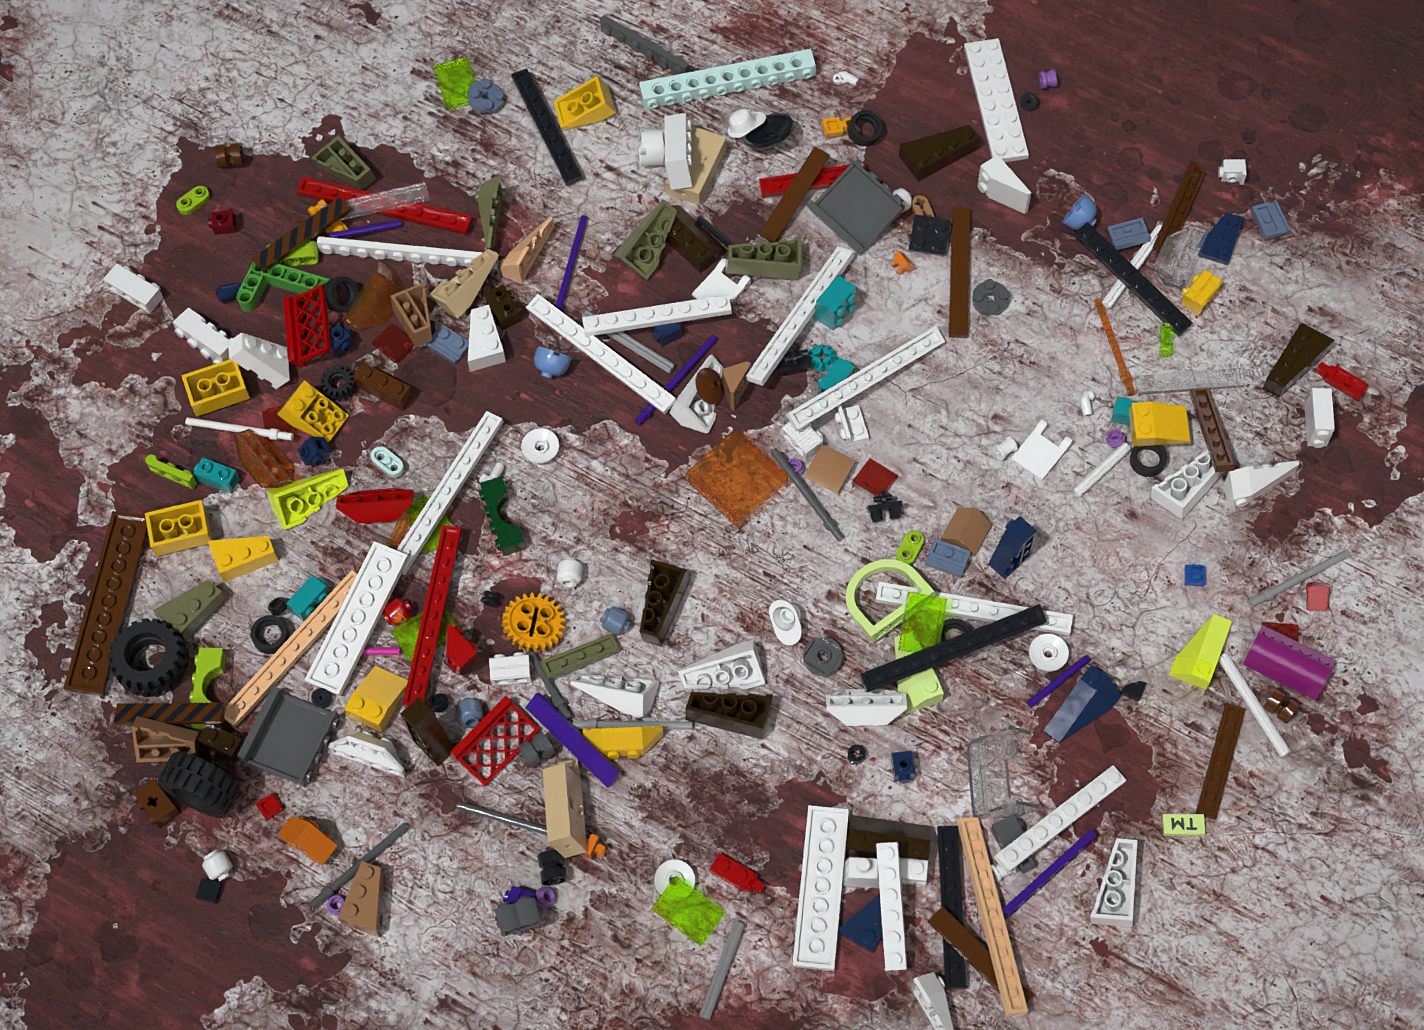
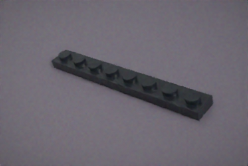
M526 68L511 74V78L565 185L568 186L582 180V175L528 69Z
M1088 222L1074 233L1073 236L1178 337L1193 324Z
M937 826L941 907L943 906L963 926L958 826ZM942 937L945 990H966L965 959Z

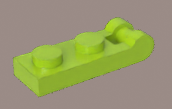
M152 454L146 457L145 462L151 472L190 489L195 488L197 482L190 471H181L171 463H162Z

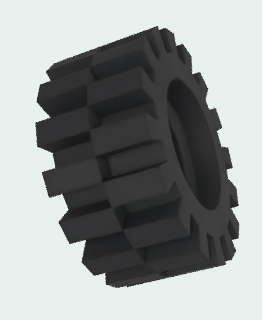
M336 365L333 366V370L328 368V373L324 372L323 377H321V386L327 398H331L332 401H335L337 398L338 402H342L341 398L348 400L347 396L351 398L353 396L352 392L355 393L356 391L352 371L348 370L347 367L343 369L342 365H339V369L336 368ZM337 379H344L346 381L345 385L341 388H333L332 382Z

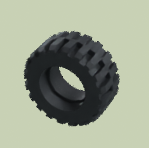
M146 618L142 619V622L139 623L137 620L131 622L132 625L127 628L125 626L121 629L123 631L121 634H116L114 637L115 643L110 645L109 649L112 653L108 654L111 671L123 688L131 691L134 695L139 696L141 693L143 697H150V694L159 696L164 690L166 693L169 692L172 685L177 686L180 683V676L184 677L186 673L184 667H188L189 660L187 657L189 654L184 641L174 627L172 628L165 621L161 622L160 619H152L150 621ZM148 645H161L165 647L164 658L155 668L147 671H138L132 668L133 659L142 648Z
M177 751L173 753L158 777V784L165 792L192 809L194 808L201 813L215 818H222L227 815L240 792L239 784L229 774H226L223 770L204 759L187 752Z

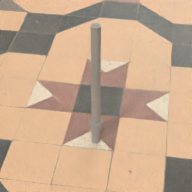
M1344 550L1271 589L1267 588L1261 591L1260 595L1248 600L1249 605L1254 607L1263 601L1268 602L1272 600L1275 595L1350 557V552Z
M597 719L573 721V725L577 729L663 725V729L692 730V722L597 721Z

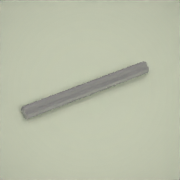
M586 310L582 317L594 316L595 314ZM623 331L606 333L666 372L671 373L675 367L673 362Z

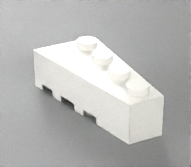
M686 113L665 116V166L671 190L692 187V146L690 143L692 142L691 120H687Z
M187 308L172 322L175 327L174 332L180 338H186L192 348L195 349L197 347L206 359L210 358L213 360V364L229 360L228 342L233 338L229 339L225 332L222 330L218 331L212 323L206 324L205 319L199 314Z
M1207 450L1196 457L1190 464L1181 467L1175 474L1166 477L1160 484L1154 485L1151 489V499L1183 519L1224 472H1215Z
M1116 838L1108 867L1090 916L1091 924L1133 927L1137 840Z

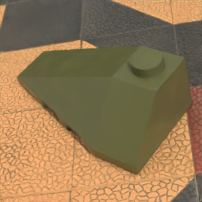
M498 176L480 184V189L476 192L475 201L479 205L486 247L492 251L494 250L504 197L501 180Z
M662 199L625 239L613 256L647 280L659 264V257L662 249L665 247V240L668 232L671 230L677 210Z

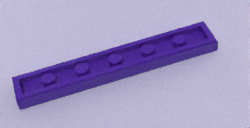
M540 692L536 693L525 708L607 788L611 787L622 772Z
M1090 829L1002 909L1004 918L1008 919L1095 839L1096 833Z

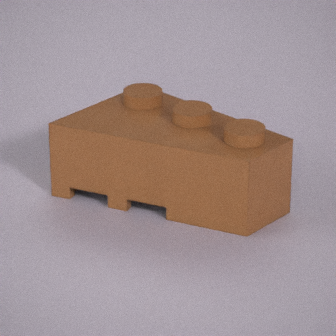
M424 282L391 295L392 310L414 346L419 347L431 342L432 334Z
M139 716L136 717L132 725L137 763L167 762L170 756L177 751L187 752L196 757L200 754L201 745L197 741L199 738L198 731Z
M361 861L338 916L342 925L380 937L381 902L384 885V873L381 867Z

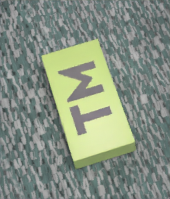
M1204 814L1162 815L1163 836L1205 835Z

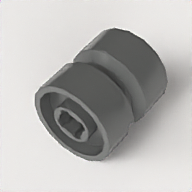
M542 731L534 735L532 741L526 740L518 746L520 753L530 768L539 764L541 758L547 759L555 753L554 748Z

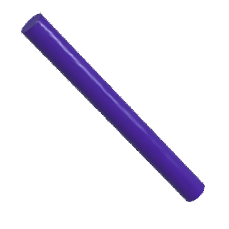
M400 220L330 232L329 237L343 238L402 227Z
M1087 655L1083 656L1026 701V704L1032 708L1091 661Z

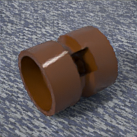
M231 143L229 146L226 144L215 145L217 167H229L230 164L233 166H243L244 152L242 143Z
M1277 687L1263 708L1271 714L1276 713L1277 718L1287 724L1302 703L1293 697L1288 698L1287 693Z

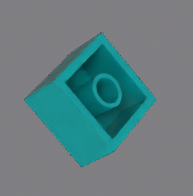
M838 275L816 300L815 319L831 330L841 326L845 316L848 313L851 314L856 307V286Z

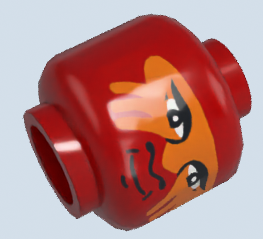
M395 598L386 604L382 613L389 625L393 624L398 627L411 619L410 611L413 608L408 600L403 601L401 598Z

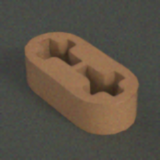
M924 196L913 198L911 208L914 216L916 214L934 217L930 204ZM917 203H920L921 205H923L922 209L920 208L919 205H917Z

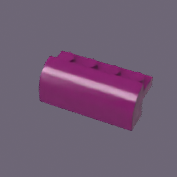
M1262 625L1243 665L1317 700L1336 660Z

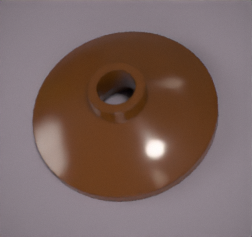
M711 368L701 369L697 373L695 380L697 392L700 398L707 404H717L721 401L724 393L722 380L715 370Z

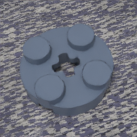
M488 79L474 82L467 93L469 105L479 113L484 111L492 114L501 106L503 92ZM482 95H486V96L488 97V99H487V98H484V99H483V98H482Z

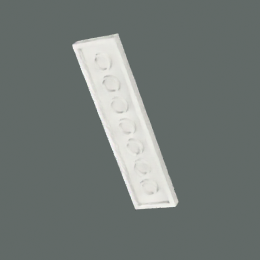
M999 38L964 43V50L991 158L998 155L1004 162L1028 159L1029 153Z
M375 541L373 542L305 678L307 683L319 688H325L329 692L341 697L410 558L407 554Z
M808 805L792 967L834 971L849 809Z

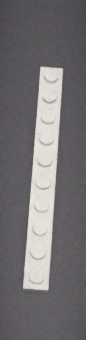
M319 236L317 239L319 251L325 254L355 255L362 258L376 257L377 259L386 258L396 261L407 260L415 263L427 262L434 265H458L467 268L473 259L483 253ZM498 258L494 263L492 269H498Z
M839 246L835 249L746 374L747 381L764 385L815 313L816 300L838 275H842L854 258V251Z
M539 294L527 305L526 308L529 312L663 414H666L677 401L674 396L596 337H585L583 327Z
M934 326L787 413L786 416L796 431L941 345L945 340L937 327Z
M488 411L485 412L397 548V551L405 553L410 557L402 572L403 575H406L504 421L501 417Z
M879 582L875 602L902 606L919 594V592L913 587ZM934 591L935 599L920 610L994 622L1029 607ZM1043 610L1047 623L1032 628V630L1070 636L1073 615Z

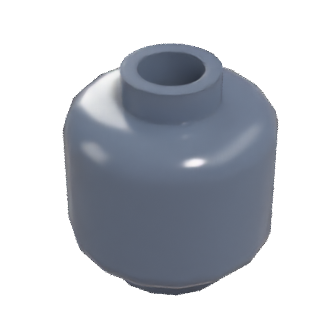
M615 606L610 609L606 608L600 620L602 628L614 635H619L621 631L626 632L630 624L627 621L628 613Z
M464 698L456 706L458 721L467 728H474L483 719L482 705L477 699Z

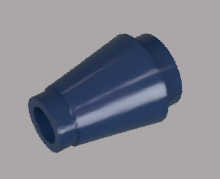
M242 283L220 285L219 288L215 289L218 300L221 303H227L235 298Z

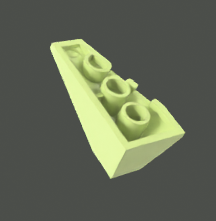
M913 631L894 637L896 659L922 650ZM932 668L897 681L898 693H906L907 709L904 711L905 715L943 700L944 692Z

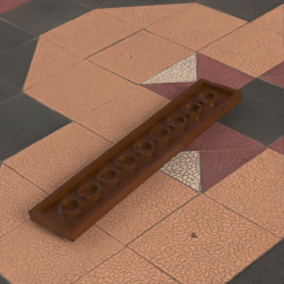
M112 511L63 688L65 691L104 696L111 670L108 654L112 652L109 648L111 643H115L114 637L116 634L121 633L148 533L145 515Z

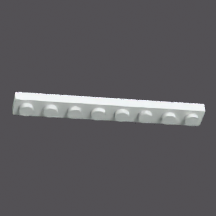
M721 295L582 317L585 337L727 315L732 314L729 296Z
M1111 766L997 853L994 859L1008 874L1117 790L1127 780L1114 766Z

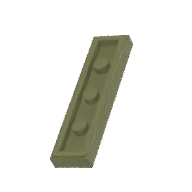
M613 633L542 660L540 665L547 680H551L620 653V648Z

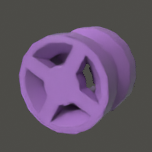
M1054 69L1049 70V72H1039L1041 89H1046L1047 86H1057V77Z

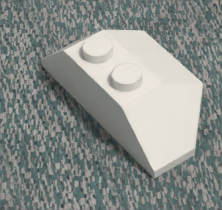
M844 689L826 695V709L846 726L887 725L907 709L906 693H898L889 689H876L866 693L865 689Z
M354 732L331 742L328 746L332 754L403 778L406 777L405 770L392 742L386 738L377 739L368 732Z

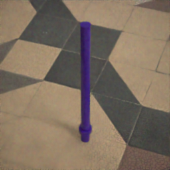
M585 215L580 217L558 299L554 304L561 312L564 311L563 304L588 219Z
M712 335L663 388L668 393L672 391L718 340L716 336ZM649 404L646 408H643L640 411L641 414L634 420L635 423L641 425L646 418L649 419L655 407Z

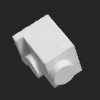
M1223 159L1221 167H1218V177L1221 178V182H1239L1240 185L1244 184L1247 175L1245 159Z

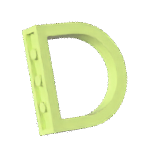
M893 559L878 560L865 565L854 574L846 590V604L849 614L872 643L935 599L934 590L913 567L905 562ZM891 571L903 575L913 584L919 594L877 624L872 625L856 605L855 599L859 586L869 576L878 572Z

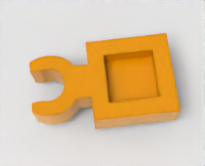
M839 117L822 119L821 125L825 137L842 136L844 131L847 132V124L851 118L847 117L843 121H840Z

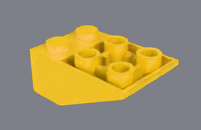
M305 380L277 414L297 429L314 437H324L327 443H329L349 416Z

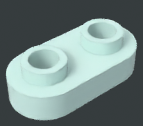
M381 446L372 450L371 460L374 465L389 477L396 478L402 475L404 466L397 456Z

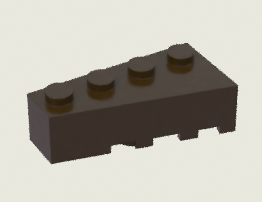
M970 125L900 144L899 157L919 182L978 150L980 137Z
M1301 322L1266 378L1262 389L1278 398L1281 397L1301 376L1306 374L1313 365L1319 362L1331 350L1335 340Z
M651 559L640 634L643 642L662 647L690 578L686 569Z
M691 692L686 706L685 720L762 740L772 708L773 694L756 696V694L736 695V693H728V695H718L711 692Z
M418 697L400 714L411 740L439 767L450 757V752L454 747L437 720L433 706L427 700L423 702Z

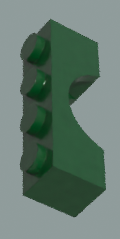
M502 476L481 482V490L478 493L481 502H486L487 506L484 507L487 518L491 517L492 523H489L492 534L496 533L498 539L494 540L497 550H502L503 556L526 550L519 526L508 524L499 517L502 506L509 501Z

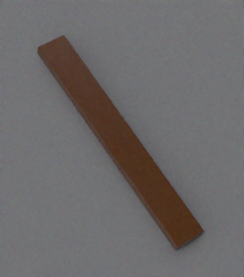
M952 207L948 336L950 338H967L970 208Z

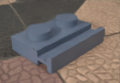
M1277 200L1272 203L1267 202L1252 206L1251 212L1264 240L1282 236L1284 233H1290L1291 229Z
M1143 218L1107 227L1112 245H1114L1116 250L1150 242V235Z
M442 324L432 335V341L426 343V347L456 365L457 361L468 351L469 341Z
M934 538L925 560V565L961 578L971 551Z

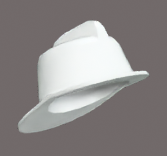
M749 109L735 111L729 118L728 135L732 138L745 136L753 129L762 125L766 120V115L762 112H751Z
M777 600L773 602L769 608V615L777 638L785 645L796 644L802 634L799 608L790 601Z

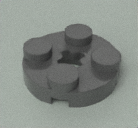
M987 279L975 287L972 296L973 306L982 315H1000L1008 307L1010 293L1001 283ZM987 296H993L995 300L988 301Z
M815 638L804 648L803 663L812 674L829 677L842 664L841 648L831 638ZM826 653L827 660H819L818 654Z

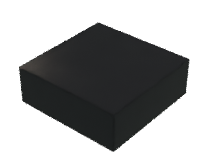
M202 878L195 898L216 904L223 884Z

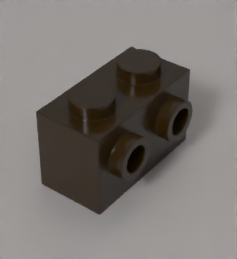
M504 284L484 293L486 304L489 305L501 330L522 321L520 315L523 313L518 303H514V296L511 290H507Z
M206 724L197 739L202 748L236 764L239 761L237 755L244 741L238 733L232 731L230 734L218 724H214V726Z

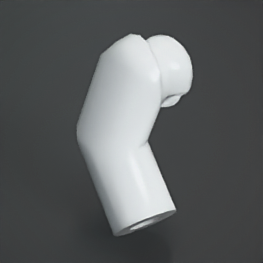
M846 71L833 76V81L837 85L850 83L856 87L860 80Z

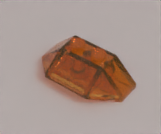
M378 261L343 320L357 330L386 324L393 312L390 296L402 291L395 272Z
M251 429L234 434L239 462L261 488H279L293 483L295 467L272 441L255 434Z

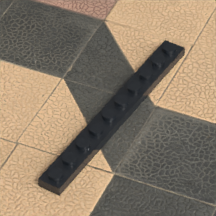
M1037 604L862 672L859 675L864 689L868 693L1047 623L1041 605Z

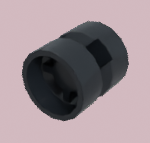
M548 850L537 855L539 868L542 869L540 871L542 885L553 886L568 880L566 868L563 867L565 859L557 850Z

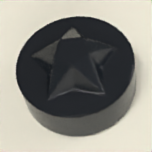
M1032 92L1024 93L1020 99V106L1026 111L1036 108L1038 104L1037 96Z
M277 597L269 603L268 610L274 616L279 615L287 609V601L283 597Z
M317 688L311 694V702L318 708H324L330 704L331 694L325 688Z
M437 693L428 699V702L434 708V712H442L449 706L448 698L445 694Z

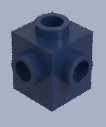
M339 324L329 330L330 352L336 358L349 351L353 345L352 333L346 327L343 329Z
M309 437L298 449L304 465L320 466L329 456L331 450L324 437Z

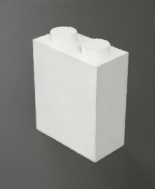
M1312 388L1304 405L1307 446L1322 448L1327 446L1335 430L1332 388Z

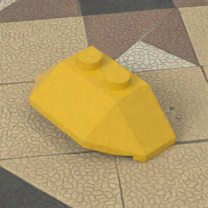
M663 725L583 728V735L609 759H618L620 756H628V758L644 756L664 736Z

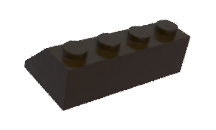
M671 205L677 210L666 241L699 273H702L727 253V249L680 205Z
M851 815L846 855L877 859V843L898 842L899 858L929 861L932 826Z

